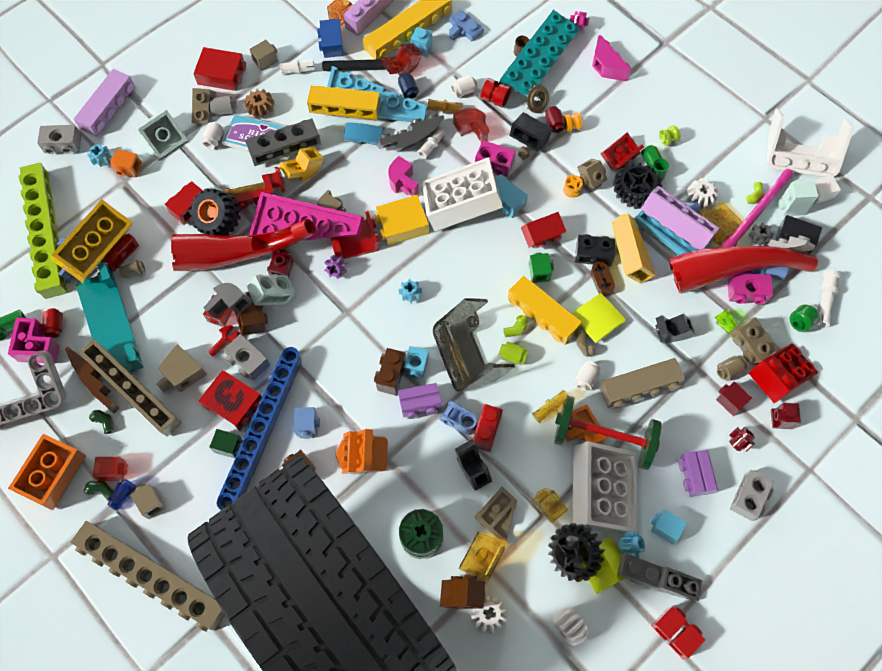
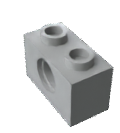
M76 125L40 126L37 144L47 154H70L79 152L82 135Z
M241 334L223 349L227 355L225 359L232 366L236 364L240 368L238 371L243 377L247 378L249 376L253 381L270 366L267 358ZM245 356H250L247 361H242Z

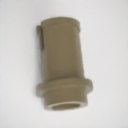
M135 260L134 263L120 266L119 271L121 276L126 278L137 273L142 274L145 271V266L142 261Z

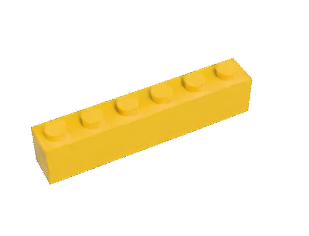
M452 0L418 1L364 37V50L373 59L385 58L390 52L409 41L416 27L426 29L443 16L448 15L452 11Z

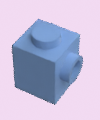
M315 407L294 408V432L296 436L302 439L317 436V429H320V417H317Z

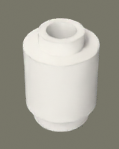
M467 75L455 80L450 85L452 93L455 97H462L475 91L477 86L475 78Z
M208 123L201 137V143L204 147L215 149L218 146L224 133V129L219 123Z
M591 361L583 364L574 379L576 387L582 391L591 390L600 375V367Z

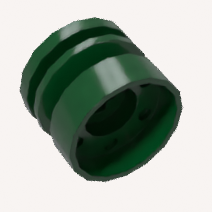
M416 509L405 515L399 526V539L404 551L417 559H428L439 551L443 542V525L437 515L426 509ZM424 528L426 535L422 534L418 537L416 530L421 531Z

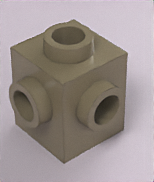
M591 158L577 166L584 186L593 189L598 188L607 180L606 169L602 165L601 160Z

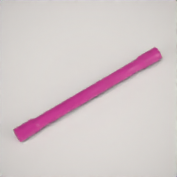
M791 169L783 171L775 184L721 247L737 245L738 241L780 190L792 179L794 172Z

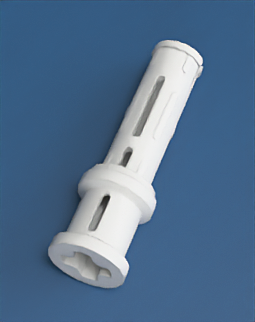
M828 270L822 274L824 280L823 285L820 287L822 298L819 310L820 320L817 324L820 327H824V323H826L825 327L830 326L834 295L838 293L837 282L841 276L837 271Z

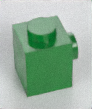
M539 252L530 255L528 264L531 282L550 281L554 264L553 260L549 259V253L543 254Z

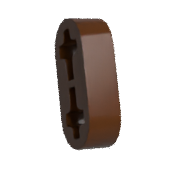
M604 262L594 263L591 269V277L599 294L602 293L605 297L610 296L615 288L610 270ZM597 268L601 271L603 270L602 277L599 271L596 272ZM604 283L607 287L610 286L608 290L602 288Z

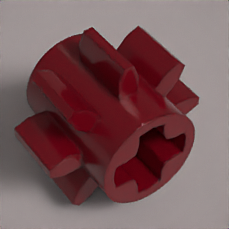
M737 427L729 434L732 437L729 443L739 452L743 449L747 452L755 445L753 442L755 436L746 427H743L741 430Z

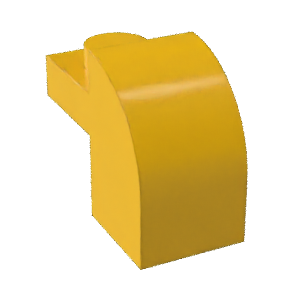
M315 147L302 148L299 150L295 160L281 162L279 168L288 180L298 178L303 182L311 178L319 170L324 158Z

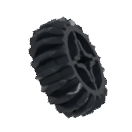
M633 162L631 166L626 164L615 175L613 190L614 193H617L616 198H621V203L626 202L627 207L631 204L634 209L637 205L641 208L650 193L657 186L662 188V178H658L659 173H654L653 168L649 169L648 164L642 166L641 162L638 165Z
M576 523L566 524L555 531L556 534L551 537L553 542L548 545L552 549L548 555L553 556L550 563L556 564L554 571L561 570V577L567 576L568 581L575 579L576 582L587 581L591 577L596 576L597 571L602 568L600 563L605 560L600 556L605 550L599 548L603 541L595 539L598 534H591L590 527L585 528L584 524L577 525ZM569 536L579 538L578 541L575 542L567 540ZM577 562L579 564L583 563L586 567L581 569L575 567L574 564Z

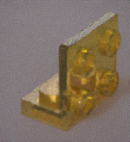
M720 202L710 210L705 207L699 212L701 216L719 227V230L712 238L719 247L723 245L742 223V220L724 202Z

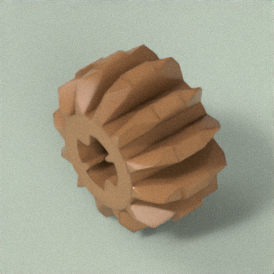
M256 89V92L250 91V95H246L244 104L250 115H253L255 118L258 116L263 118V115L269 116V112H273L275 103L270 92H266L265 89L261 91Z

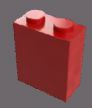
M203 47L193 75L197 85L236 91L238 85L241 84L242 73L246 70V61H244L242 53Z

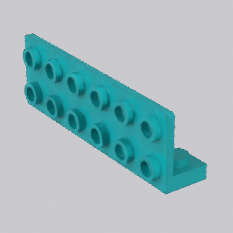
M553 9L502 75L499 85L502 83L506 84L522 95H528L529 89L533 88L534 85L540 84L578 33L580 27Z
M105 262L98 264L100 271L97 273L98 276L87 279L84 283L79 282L76 284L78 295L92 339L103 345L131 373L144 368L113 272Z

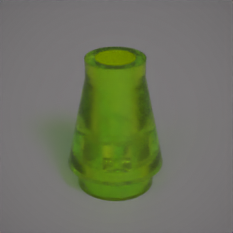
M728 309L714 317L716 323L729 335V332L738 326L732 311L729 312Z

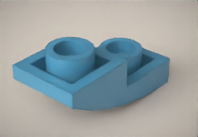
M347 122L343 140L357 144L365 142L377 146V141L382 135V127Z

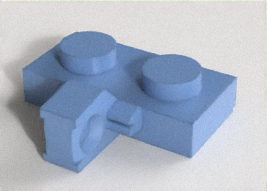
M462 9L449 18V22L453 26L449 29V37L453 40L462 35L473 41L483 33L484 28Z

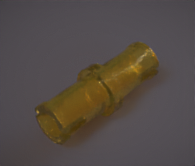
M561 390L553 398L547 399L544 405L532 413L535 420L541 423L550 414H555L558 411L557 409L564 404L568 393L565 390Z

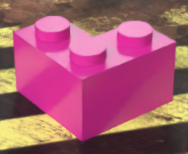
M16 318L8 355L17 362H28L33 354L44 350L51 354L56 364L60 345L51 337H43L42 324L36 318ZM36 358L37 363H44L43 358Z

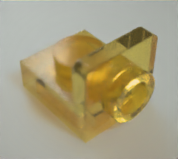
M541 489L536 493V497L532 499V502L540 507L551 523H554L568 511L557 493L552 489Z

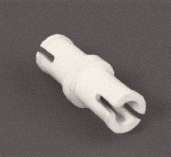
M294 60V62L280 63L281 74L294 72L299 74L301 71L315 70L314 60Z
M437 127L434 133L425 139L424 145L417 152L419 157L426 159L430 152L438 147V143L446 134L442 128Z

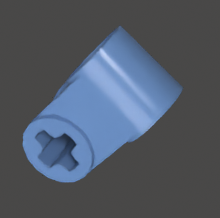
M449 401L447 409L443 415L439 416V420L465 435L474 434L477 427L476 416L457 403ZM469 420L472 421L474 424L470 427H466L463 425V423Z

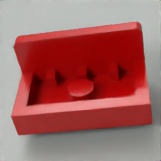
M626 132L602 151L600 155L611 170L621 169L626 164H629L627 161L630 158L633 160L641 154L640 150L644 146L643 144L637 146L629 133Z

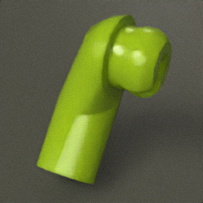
M755 182L753 184L754 192L746 196L748 204H756L764 197L762 182Z
M517 316V321L513 327L503 328L504 336L521 335L528 325L526 316Z

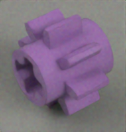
M332 255L330 260L327 259L324 262L327 265L324 271L329 274L330 278L336 276L339 279L342 274L344 275L347 272L345 266L348 263L342 259V256L336 258L335 255Z

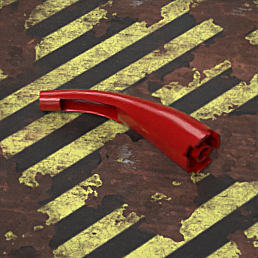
M305 219L277 231L256 235L172 234L171 253L173 254V260H175V262H172L173 271L209 270L261 257L285 249L314 235L316 227L310 219Z
M773 246L716 247L700 249L668 259L670 270L673 272L674 282L680 294L750 270L788 267L812 272L818 265V260L815 256Z

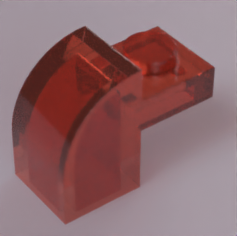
M414 43L400 45L396 56L383 58L381 64L390 75L398 73L400 76L403 73L413 72L423 54Z
M465 108L453 113V125L461 137L474 131L480 142L482 140L488 141L489 128L486 124L484 112L476 108Z

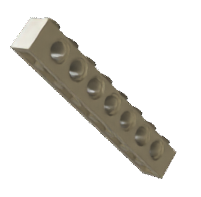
M88 521L84 522L70 542L76 546V552L83 556H86L88 553L93 557L92 562L101 567L104 564L110 567L108 571L117 577L125 576L127 578L126 583L134 588H137L138 585L144 588L142 593L152 599L157 596L162 600L160 602L161 605L170 610L173 607L179 610L178 615L187 621L190 618L197 621L195 626L205 632L208 629L215 631L225 615L215 598ZM100 541V547L94 550L95 543ZM117 551L116 559L111 561L112 553ZM134 561L135 566L133 570L128 571L129 563ZM148 572H152L151 580L145 582V575ZM169 582V590L163 593L162 586ZM183 593H186V594H187V600H186V602L183 603V604H180V603H179V597H180ZM200 604H204V612L198 615L196 612L197 607Z

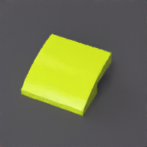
M602 293L572 313L582 322L581 328L595 343L607 337L611 331L623 325L626 321Z

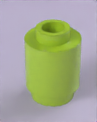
M507 341L506 344L501 345L498 355L502 356L501 360L524 365L528 350L524 349V346Z

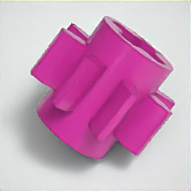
M575 11L574 15H570V21L580 27V30H584V26L589 25L590 18L586 17V12Z

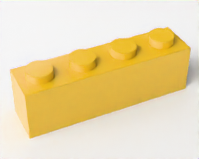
M320 85L310 86L307 99L309 113L378 120L381 104L379 92L342 89L338 87L332 88Z
M524 275L509 289V302L523 310L526 317L534 319L541 329L551 333L557 342H562L565 345L580 329L582 322Z

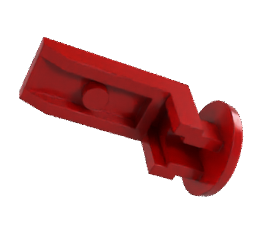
M275 167L276 172L262 175L265 188L236 195L235 200L239 202L238 207L244 209L250 204L255 203L257 205L261 192L275 195L274 189L280 187L281 192L284 193L285 182L279 167Z

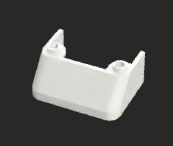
M776 109L768 134V165L777 170L791 169L797 173L824 177L836 176L840 172L855 126L848 119H844L839 135L826 136L821 141L820 147L786 143L787 133L782 128L785 115L780 109Z

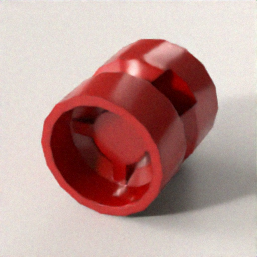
M488 78L481 90L480 99L489 103L493 101L494 105L503 108L509 99L511 87L503 83L499 85L498 81Z

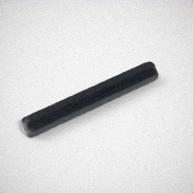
M388 60L322 61L323 71H331L332 66L338 68L339 71L388 69Z

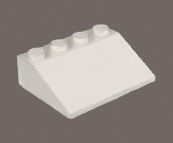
M489 158L422 181L426 214L434 231L503 208Z
M589 441L573 446L572 523L577 525L584 524L585 528L590 527L592 531L638 533L637 452Z

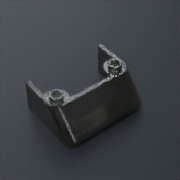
M465 298L433 326L434 339L452 386L457 392H466L495 382L515 368L514 364L490 362L485 365L473 332L479 326L477 311L488 303L487 299Z

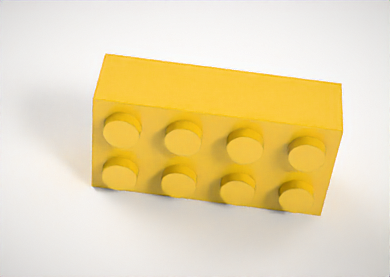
M101 199L51 255V260L84 283L98 267V264L103 261L131 229L133 222Z

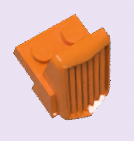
M373 429L344 433L343 439L335 452V457L342 470V474L385 471L387 469L388 440L386 437L374 436Z

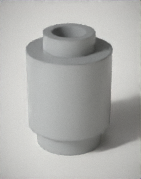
M231 96L217 97L214 100H210L212 114L234 113V109H237L236 100L232 99Z

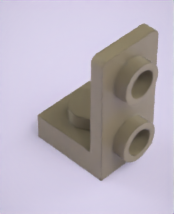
M192 88V123L208 125L210 120V98H216V91Z

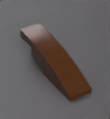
M67 346L65 351L80 380L93 396L115 414L119 407L106 397L111 390L98 380L102 375L84 358Z

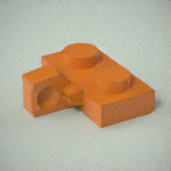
M587 404L572 411L571 416L573 419L600 426ZM572 426V429L568 430L565 435L567 442L578 438L579 441L584 440L585 442L589 441L600 444L607 440V437Z

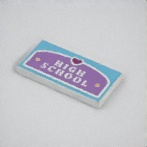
M234 114L222 139V144L249 151L245 142L246 139L285 126ZM290 155L280 159L288 161Z

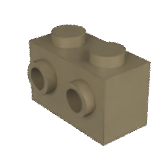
M756 317L745 319L729 332L733 342L739 346L745 359L751 364L760 363L778 349Z

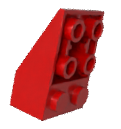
M791 343L761 361L748 374L775 404L819 372L804 357L801 350Z

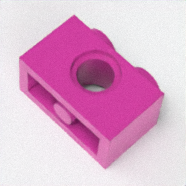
M740 273L731 276L727 281L729 301L738 304L752 302L761 305L767 303L773 296L771 275Z

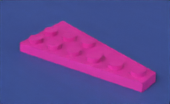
M261 192L249 235L277 231L305 219H310L316 227V233L302 241L359 236L364 217Z

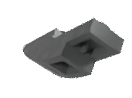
M434 114L426 120H421V118L415 119L407 127L408 132L407 129L398 131L396 135L391 136L389 133L380 136V139L377 141L378 149L395 145L398 152L418 144L444 120V115L438 116Z
M627 553L621 554L617 575L630 579L633 583L660 592L699 601L702 585L701 579L669 567L658 566Z

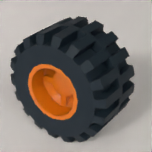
M207 188L204 191L198 192L199 196H194V202L190 204L192 209L189 210V214L192 215L190 221L194 222L193 227L198 232L203 234L229 235V232L235 231L234 227L239 225L237 221L241 219L239 215L241 208L238 207L239 202L235 200L233 195L217 189Z

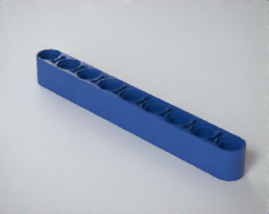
M287 347L281 353L217 498L216 504L219 510L224 509V503L227 500H232L233 505L234 501L246 493L302 363L301 356L294 347ZM290 356H296L294 360L288 361ZM289 373L286 378H280L281 374ZM281 390L278 396H272L274 391ZM267 408H273L270 414H264ZM259 426H265L264 431L257 432ZM257 444L255 450L249 451L250 445ZM244 462H249L248 468L245 470L240 469ZM241 481L237 489H232L234 482Z

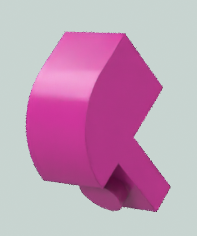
M399 155L388 169L390 187L395 193L401 189L406 195H417L419 193L418 183L410 178L413 175V164Z

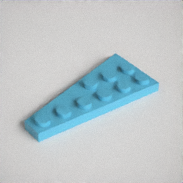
M332 66L327 87L380 93L381 104L378 118L406 122L419 118L425 120L427 105L410 98L405 99L398 96V93L394 91L392 93L386 91L382 86L363 78H355L351 76V73L346 71L343 73L338 68Z

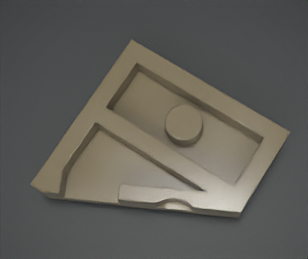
M500 487L474 516L502 545L507 543V535L512 523L517 500L505 488Z

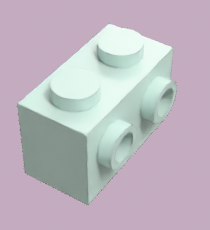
M797 180L790 184L779 200V209L782 210L783 216L806 214L818 198L815 181Z

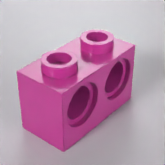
M482 140L475 156V162L486 159L484 157H489L493 172L498 176L501 174L508 177L515 161L516 151Z

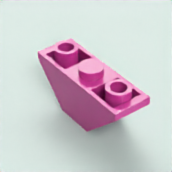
M599 35L592 67L603 78L627 81L631 71L629 64L620 57L619 53L610 46L609 42L602 35Z

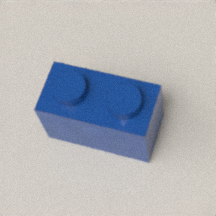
M319 20L320 28H317L318 38H321V41H318L319 51H323L324 58L344 56L340 20Z

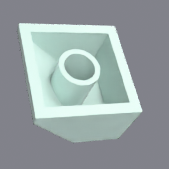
M161 110L134 128L158 159L188 140L168 110Z

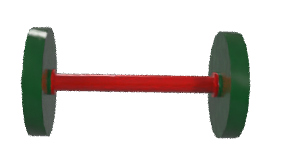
M566 395L562 411L557 413L555 424L558 426L554 444L562 446L567 428L572 426L641 446L639 468L648 470L651 467L660 444L661 421L651 419L644 438L573 419L571 414L575 397Z

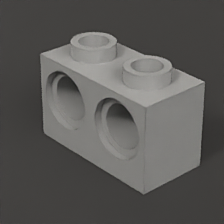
M749 470L744 474L729 510L750 521L761 518L766 510L764 506L766 499L769 500L773 494L774 489L771 487L774 481L753 470ZM754 483L760 486L761 492L754 488ZM746 501L752 503L753 510L746 506Z

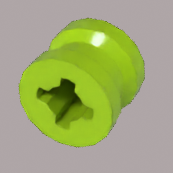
M671 125L668 129L664 128L659 131V138L664 146L670 145L671 142L680 141L681 135L676 125Z

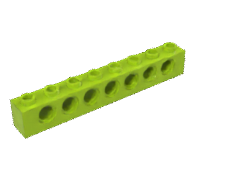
M41 162L19 167L20 175H18L23 189L20 192L25 203L23 211L27 217L25 225L29 231L27 240L31 246L29 255L33 261L31 269L36 280L34 289L44 299L67 294L66 282L59 276L62 268L51 260V255L59 247V237L48 171Z

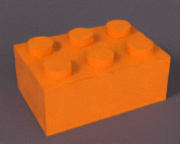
M42 434L8 489L50 510H54L86 458V455L69 445Z

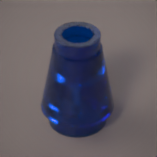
M124 478L121 482L118 481L107 505L118 511L131 498L130 494L135 492L137 486Z

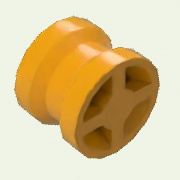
M575 112L573 115H564L567 123L565 130L567 132H571L573 129H582V119L579 112Z
M577 175L568 176L563 188L564 194L571 198L579 196L583 185L582 179Z

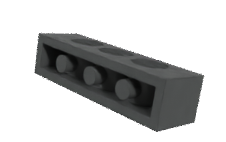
M313 118L245 140L254 167L298 153L302 148L321 145L320 136Z

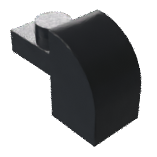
M684 313L671 319L663 315L655 318L657 322L655 327L661 343L677 342L695 335L691 320Z
M473 440L455 448L459 466L474 491L493 482L489 469L481 459Z

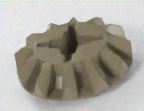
M534 85L533 88L529 89V94L525 95L527 97L525 102L528 105L527 109L533 113L542 112L549 101L548 90L543 85ZM535 96L538 97V99H540V101H539V100H538V101L534 100V97H535Z

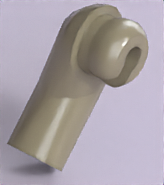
M584 330L577 331V346L582 354L586 357L595 355L594 346H587L586 332Z

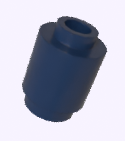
M403 73L398 77V85L403 96L406 99L415 98L419 93V88L414 77L410 73Z

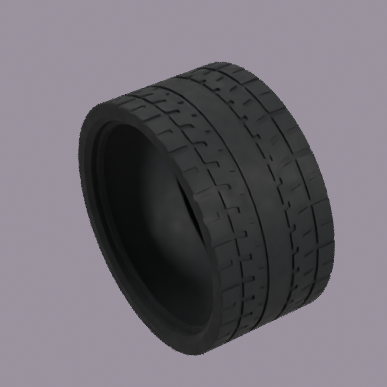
M300 454L283 465L284 468L281 470L277 469L259 482L258 487H252L237 498L233 505L229 504L211 517L209 522H204L188 534V545L202 577L233 629L262 671L457 670L449 654L398 581L325 483Z

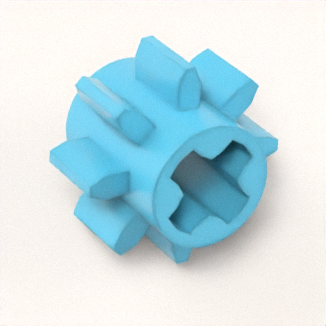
M99 144L91 147L90 153L87 154L93 165L98 164L100 167L109 164V158H112L107 146L102 147Z
M409 279L405 283L401 282L402 288L398 289L399 295H402V301L407 300L412 304V301L415 299L419 300L422 288L418 287V281L413 282Z
M624 532L625 538H620L618 543L620 552L640 558L639 553L645 550L644 539L638 536V533Z

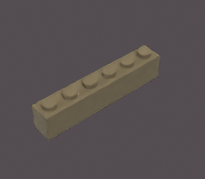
M92 339L79 352L160 433L168 437L182 423L95 339Z

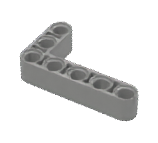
M44 350L38 351L28 360L30 371L39 392L0 403V425L55 409L64 402L66 392L49 352ZM36 358H43L44 365L38 364ZM43 376H49L52 382L46 383ZM50 394L57 395L59 401H53ZM31 400L37 401L39 407H33L31 405ZM11 406L17 407L19 413L12 412Z

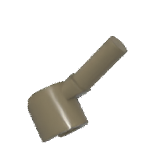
M522 146L518 156L524 161L530 156L529 150L531 148L529 146Z

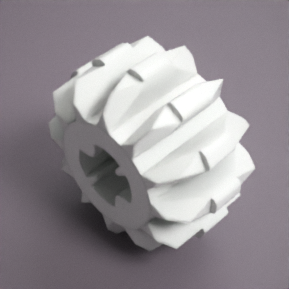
M702 178L698 181L694 180L687 189V199L691 200L690 202L698 203L703 209L707 208V206H713L714 202L718 199V188H715V183L710 184L709 179L703 181Z
M485 595L484 609H472L478 612V614L471 615V619L479 618V621L474 626L477 628L482 623L484 625L482 632L485 633L487 626H489L490 633L493 634V625L498 630H501L502 626L498 621L507 622V619L501 615L507 614L508 611L507 609L500 610L504 605L503 601L498 605L495 604L496 596L493 597L492 602H489V596ZM492 609V614H495V618L491 617L490 620H487L483 612Z
M569 607L561 609L552 619L554 627L562 636V639L573 647L578 644L580 645L589 635L583 620Z

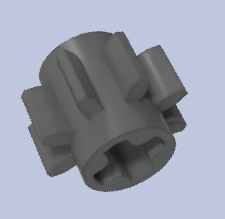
M761 223L759 226L754 225L748 236L752 239L751 243L761 246L763 243L768 245L774 233L771 232V226Z

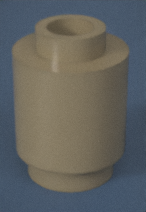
M740 355L732 356L717 365V374L721 379L729 381L745 372L747 362Z

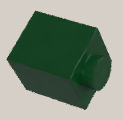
M216 429L209 448L214 453L235 459L243 439L240 435Z

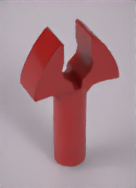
M233 325L219 329L222 337L208 353L211 356H215L227 343L232 342L239 335L238 329L232 335L228 334L234 329Z

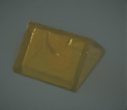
M477 532L458 569L468 575L477 576V580L485 581L487 585L508 542Z

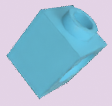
M409 346L404 365L405 374L411 378H424L429 358V351L427 349ZM414 361L421 363L419 366L411 365Z

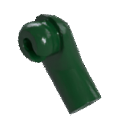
M93 410L89 415L90 421L102 423L104 434L114 433L111 415L101 410Z
M89 481L85 484L84 493L90 496L95 492H100L106 500H111L116 495L105 481Z

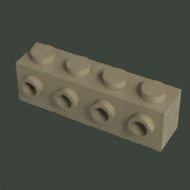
M672 358L603 380L599 388L608 408L613 406L614 408H620L626 405V402L633 401L635 403L644 399V396L651 395V397H654L666 389L670 391L676 390L681 387L685 377L676 358Z

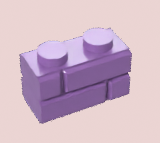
M437 383L398 390L403 417L414 419L419 417V414L427 413V415H433L442 409Z
M708 450L684 453L680 457L678 464L680 471H684L685 479L683 480V486L685 491L689 492V496L709 495L718 491Z

